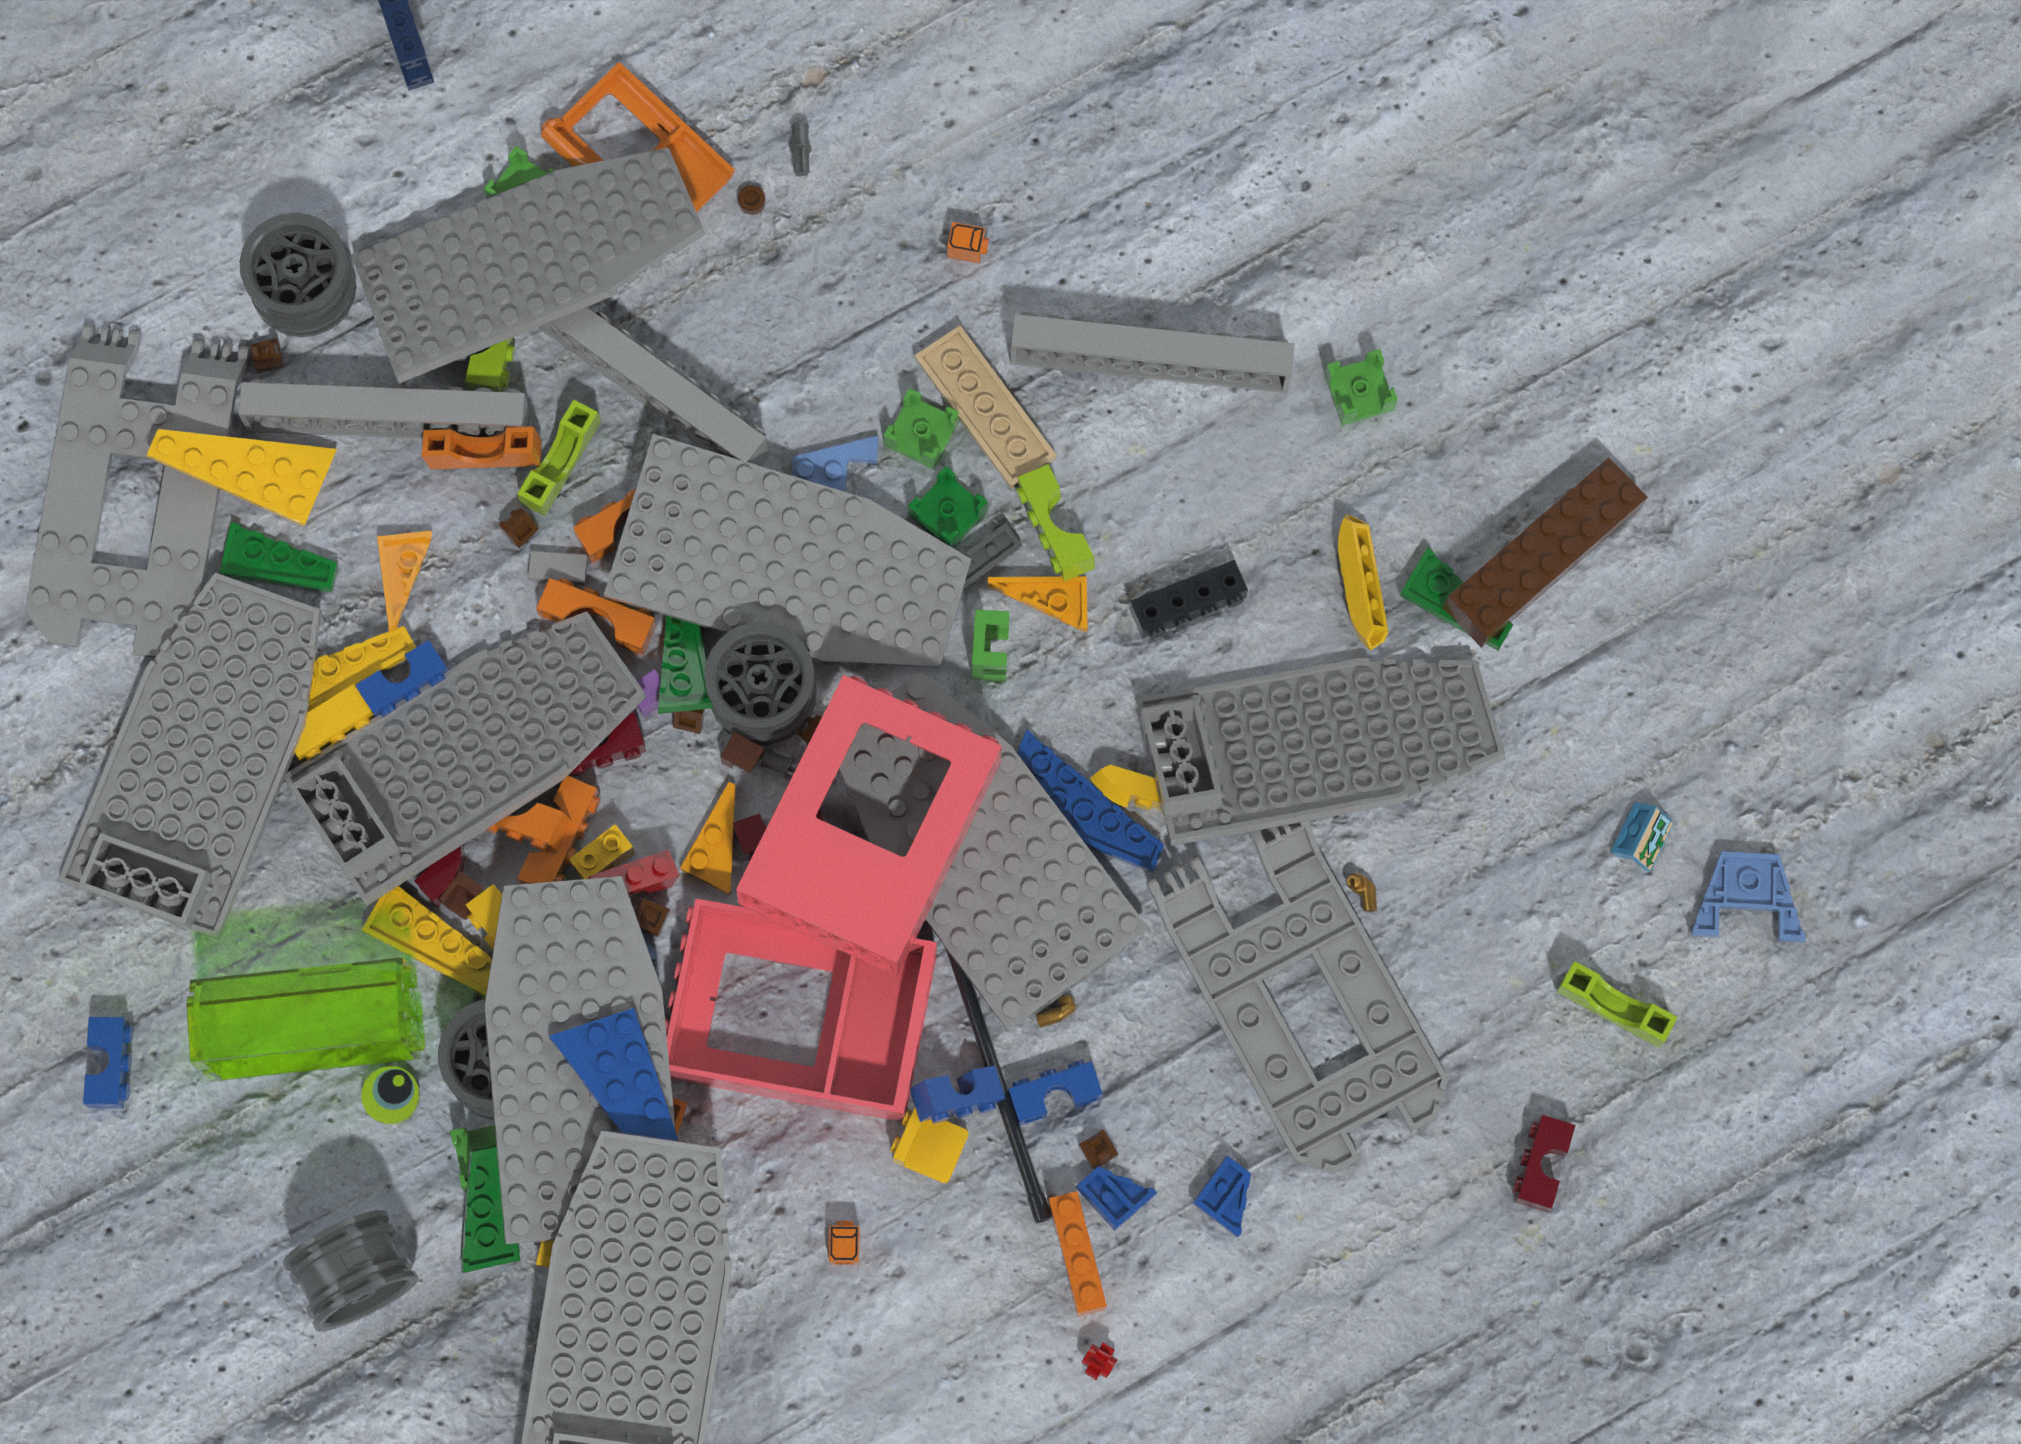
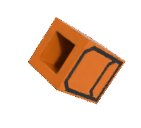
M952 222L947 246V258L980 263L982 254L987 255L989 238H985V228Z
M836 1221V1226L830 1225L829 1227L830 1265H859V1226H854L853 1221Z

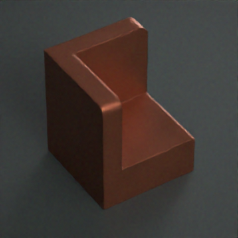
M734 732L720 758L722 764L731 769L735 765L751 773L759 758H763L765 750L764 747Z
M460 871L439 900L443 906L462 919L467 920V916L471 912L466 904L482 893L484 888Z

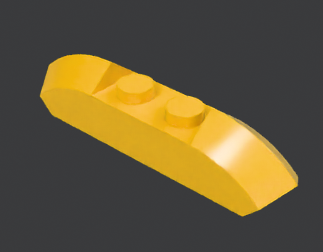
M1345 513L1338 536V555L1346 592L1345 598L1348 603L1352 627L1359 640L1371 651L1385 641L1389 632L1370 527L1363 520Z
M1111 764L1100 769L1090 777L1093 784L1105 797L1120 806L1127 808L1129 802L1132 801L1135 802L1134 805L1138 808L1151 810L1152 807L1162 811L1155 778Z

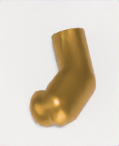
M1359 873L1349 875L1346 880L1347 886L1362 897L1363 912L1377 911L1375 884Z
M1071 995L1062 996L1058 999L1060 1007L1036 1014L1039 1027L1042 1028L1059 1023L1074 1013L1076 1004L1073 1002V997Z

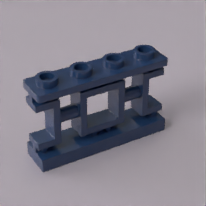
M378 0L408 91L435 83L408 1Z

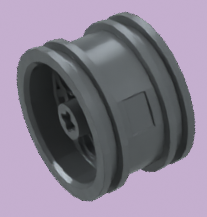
M281 214L268 219L248 236L240 256V276L257 313L267 325L287 336L301 338L325 333L345 318L355 300L357 290L356 275L341 238L330 225L308 214ZM286 253L283 259L275 260L280 255ZM332 266V269L329 272H320L322 267ZM272 278L271 286H262L264 280ZM288 297L296 298L292 304L283 303Z
M756 622L744 624L730 630L712 648L705 667L706 691L713 706L711 710L714 717L726 733L732 736L735 732L758 745L766 746L790 739L799 730L803 729L807 723L806 719L811 717L813 713L817 689L812 658L806 646L795 634L786 628L772 623ZM769 652L767 655H753V653ZM787 664L792 666L793 670L790 674L783 675L778 672L779 667ZM734 666H739L743 669V673L739 676L734 677L728 674L729 670ZM790 692L797 696L791 705L783 703ZM734 694L741 704L730 707L725 700ZM759 707H766L770 710L765 717H757L754 712Z
M485 999L471 1003L458 1011L447 1023L439 1042L438 1065L443 1080L465 1108L482 1118L494 1120L487 1040H480L478 1038L480 1030L486 1028ZM470 1051L468 1066L458 1064L461 1052ZM459 1073L464 1074L462 1081L460 1079ZM478 1078H487L488 1086L484 1090L477 1091L474 1089V1083Z
M370 1211L341 1221L301 1243L283 1260L285 1269L291 1271L289 1276L292 1283L300 1284L309 1302L306 1312L310 1318H315L312 1322L315 1331H329L360 1320L397 1300L418 1282L417 1273L410 1271L412 1268L410 1259L401 1257L392 1238L395 1234V1229L392 1224L387 1223L389 1217L386 1211Z

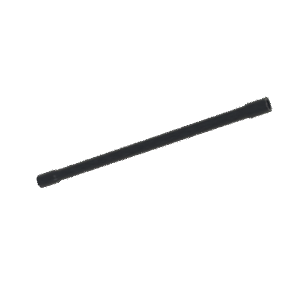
M946 949L984 1066H995L1006 1099L997 1103L1027 1192V1200L1035 1224L1052 1219L1045 1195L1041 1191L973 984Z

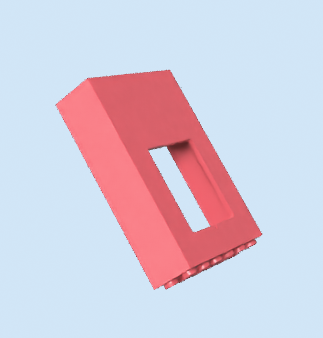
M843 675L736 888L737 898L741 906L898 976L1001 764L1002 746L991 736L983 735L981 737L972 733V729L964 724L957 723L954 725L945 721L946 718L940 713L934 711L928 713L919 709V705L911 700L904 699V701L894 698L893 694L884 688L878 687L876 690L867 686V682L857 676L849 678ZM862 724H868L906 741L907 737H911L910 744L951 762L943 782L905 857L883 849L816 817Z
M696 898L694 906H689L686 923H688L689 933L688 935L683 934L680 951H683V962H677L674 979L677 980V991L672 990L668 1007L671 1008V1019L665 1020L671 1080L903 1122L908 1109L910 1088L913 1083L937 958V942L915 939L898 976H895L746 907ZM730 953L829 971L833 974L814 1066L735 1053L707 1046L716 1003L710 999L711 997L717 998L726 954Z

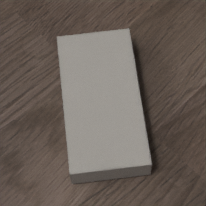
M531 551L528 579L529 581L548 582L549 578L554 580L563 578L573 584L585 585L588 556Z

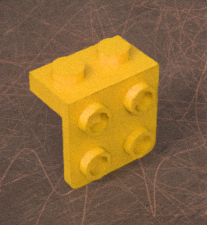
M914 1107L913 1111L908 1109L902 1122V1126L906 1127L902 1138L896 1136L890 1150L894 1154L893 1162L940 1183H948L967 1141L968 1131L948 1121L933 1124L932 1120L920 1122L916 1108Z

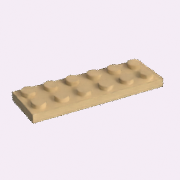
M960 325L914 355L916 362L947 404L959 411V420L1010 489L1018 485V476L1050 464L1057 459L1056 453Z

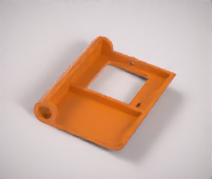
M620 62L580 98L561 118H549L541 127V138L572 167L604 161L573 132V127L606 95L614 96L660 139V143L652 151L669 148L696 213L730 181L735 173V169Z

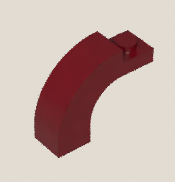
M464 844L430 865L414 880L418 888L436 907L442 904L439 899L460 871L463 873L465 864Z

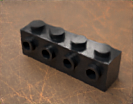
M1232 560L1131 600L1129 610L1142 639L1148 636L1150 639H1154L1165 634L1166 629L1174 626L1178 629L1192 623L1191 619L1196 617L1208 618L1216 614L1219 608L1227 605L1229 608L1242 604L1244 598L1247 597L1248 588L1236 561Z

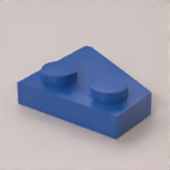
M1225 1156L1192 1204L1232 1235L1239 1237L1242 1232L1241 1223L1243 1211L1246 1208V1193L1249 1188L1251 1173L1229 1156Z
M1099 1166L1075 1187L1114 1231L1157 1194L1153 1188H1144L1132 1183L1133 1180L1115 1176L1111 1171Z

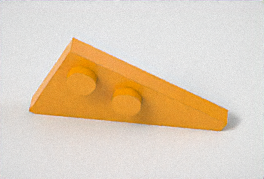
M432 531L377 536L389 631L397 629L432 541Z
M1062 576L988 577L989 588L1082 632H1087V576H1076L1065 582Z
M728 782L680 867L681 871L727 895L731 894L733 822L736 797L735 784Z

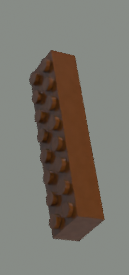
M1608 457L1451 593L1442 608L1482 648L1642 508L1648 497Z

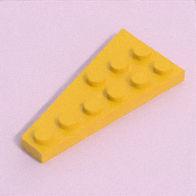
M158 429L146 457L304 526L337 449Z

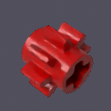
M1104 1342L1100 1348L1092 1344L1081 1362L1087 1366L1085 1374L1095 1380L1098 1379L1099 1375L1107 1379L1118 1361L1117 1358L1112 1356L1115 1349Z

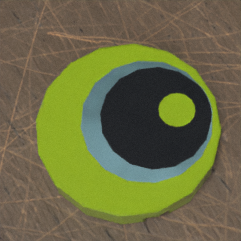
M396 1066L382 1067L372 1072L365 1080L361 1090V1100L366 1113L375 1121L385 1125H396L408 1120L414 1114L420 1102V1088L416 1079L405 1069Z

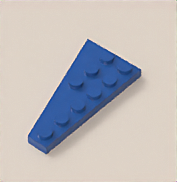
M1026 730L1017 754L1086 846L1153 873L1163 851L1164 844L1139 823L1133 821L1119 806L1113 804L1093 784L1056 756L1055 752L1048 746L1043 745L1029 730Z
M634 1008L548 1037L620 1132L679 1141Z

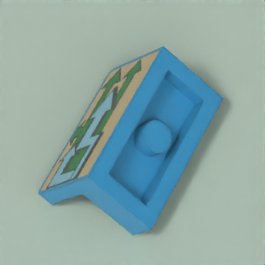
M1634 802L1611 852L1616 857L1633 860L1644 870L1651 871L1674 822L1657 806Z

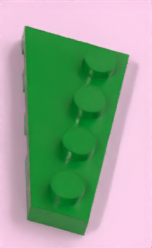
M231 522L219 573L232 579L333 593L338 564L335 561L309 551L293 548L286 542L267 538L264 534L255 530L249 531L242 528L239 524Z
M1427 547L1402 589L1400 596L1465 632L1442 608L1448 596L1464 582L1453 573L1454 570L1448 564H1443L1435 556V553ZM1508 624L1486 645L1499 651L1513 624Z
M666 616L657 714L713 708L706 691L704 676L707 661L699 625Z
M496 1145L470 1150L461 1261L462 1273L521 1260L518 1243L505 1245Z

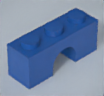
M429 640L405 654L411 666V671L408 678L403 682H389L379 670L355 685L375 717L379 714L384 717L396 710L395 704L403 699L408 702L421 694L419 689L429 683L433 687L446 679L444 673L448 671L447 667Z
M124 1017L88 1018L87 1046L92 1051H106L109 1055V1064L102 1073L85 1075L83 1104L88 1108L124 1109L125 1101L129 1100L130 1086L129 1083H126V1072L131 1071L132 1065L131 1055L128 1054V1043L133 1041V1026L129 1025L130 1022Z
M1079 1060L1067 1065V1070L1057 1073L1056 1069L1041 1073L1040 1079L1029 1081V1078H1024L1012 1083L1013 1087L1009 1088L1008 1092L1019 1125L1022 1126L1046 1118L1047 1110L1044 1099L1047 1094L1054 1090L1066 1092L1071 1097L1074 1108L1101 1100L1103 1093L1092 1061L1085 1063L1084 1060Z
M990 1066L971 1070L957 1078L960 1094L953 1089L948 1075L925 1079L911 1087L910 1093L919 1121L932 1120V1123L936 1124L948 1120L951 1115H955L956 1119L972 1115L975 1110H979L980 1114L995 1110V1104L1006 1099L996 1067Z

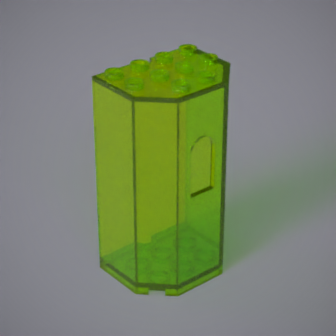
M401 957L190 980L189 989L190 992H194V996H187L186 1003L190 1063L199 1071L202 1070L203 1075L211 1082L421 1060V1051H425V1038L419 1028V1022H423L422 1005H419L416 999L414 989L417 988L416 971H413L412 965H408L405 959Z

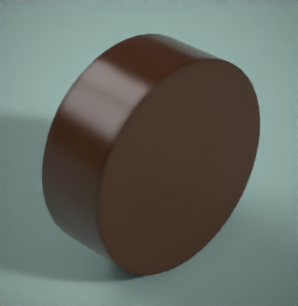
M749 185L740 190L738 205L744 213L754 215L764 209L766 200L761 188Z

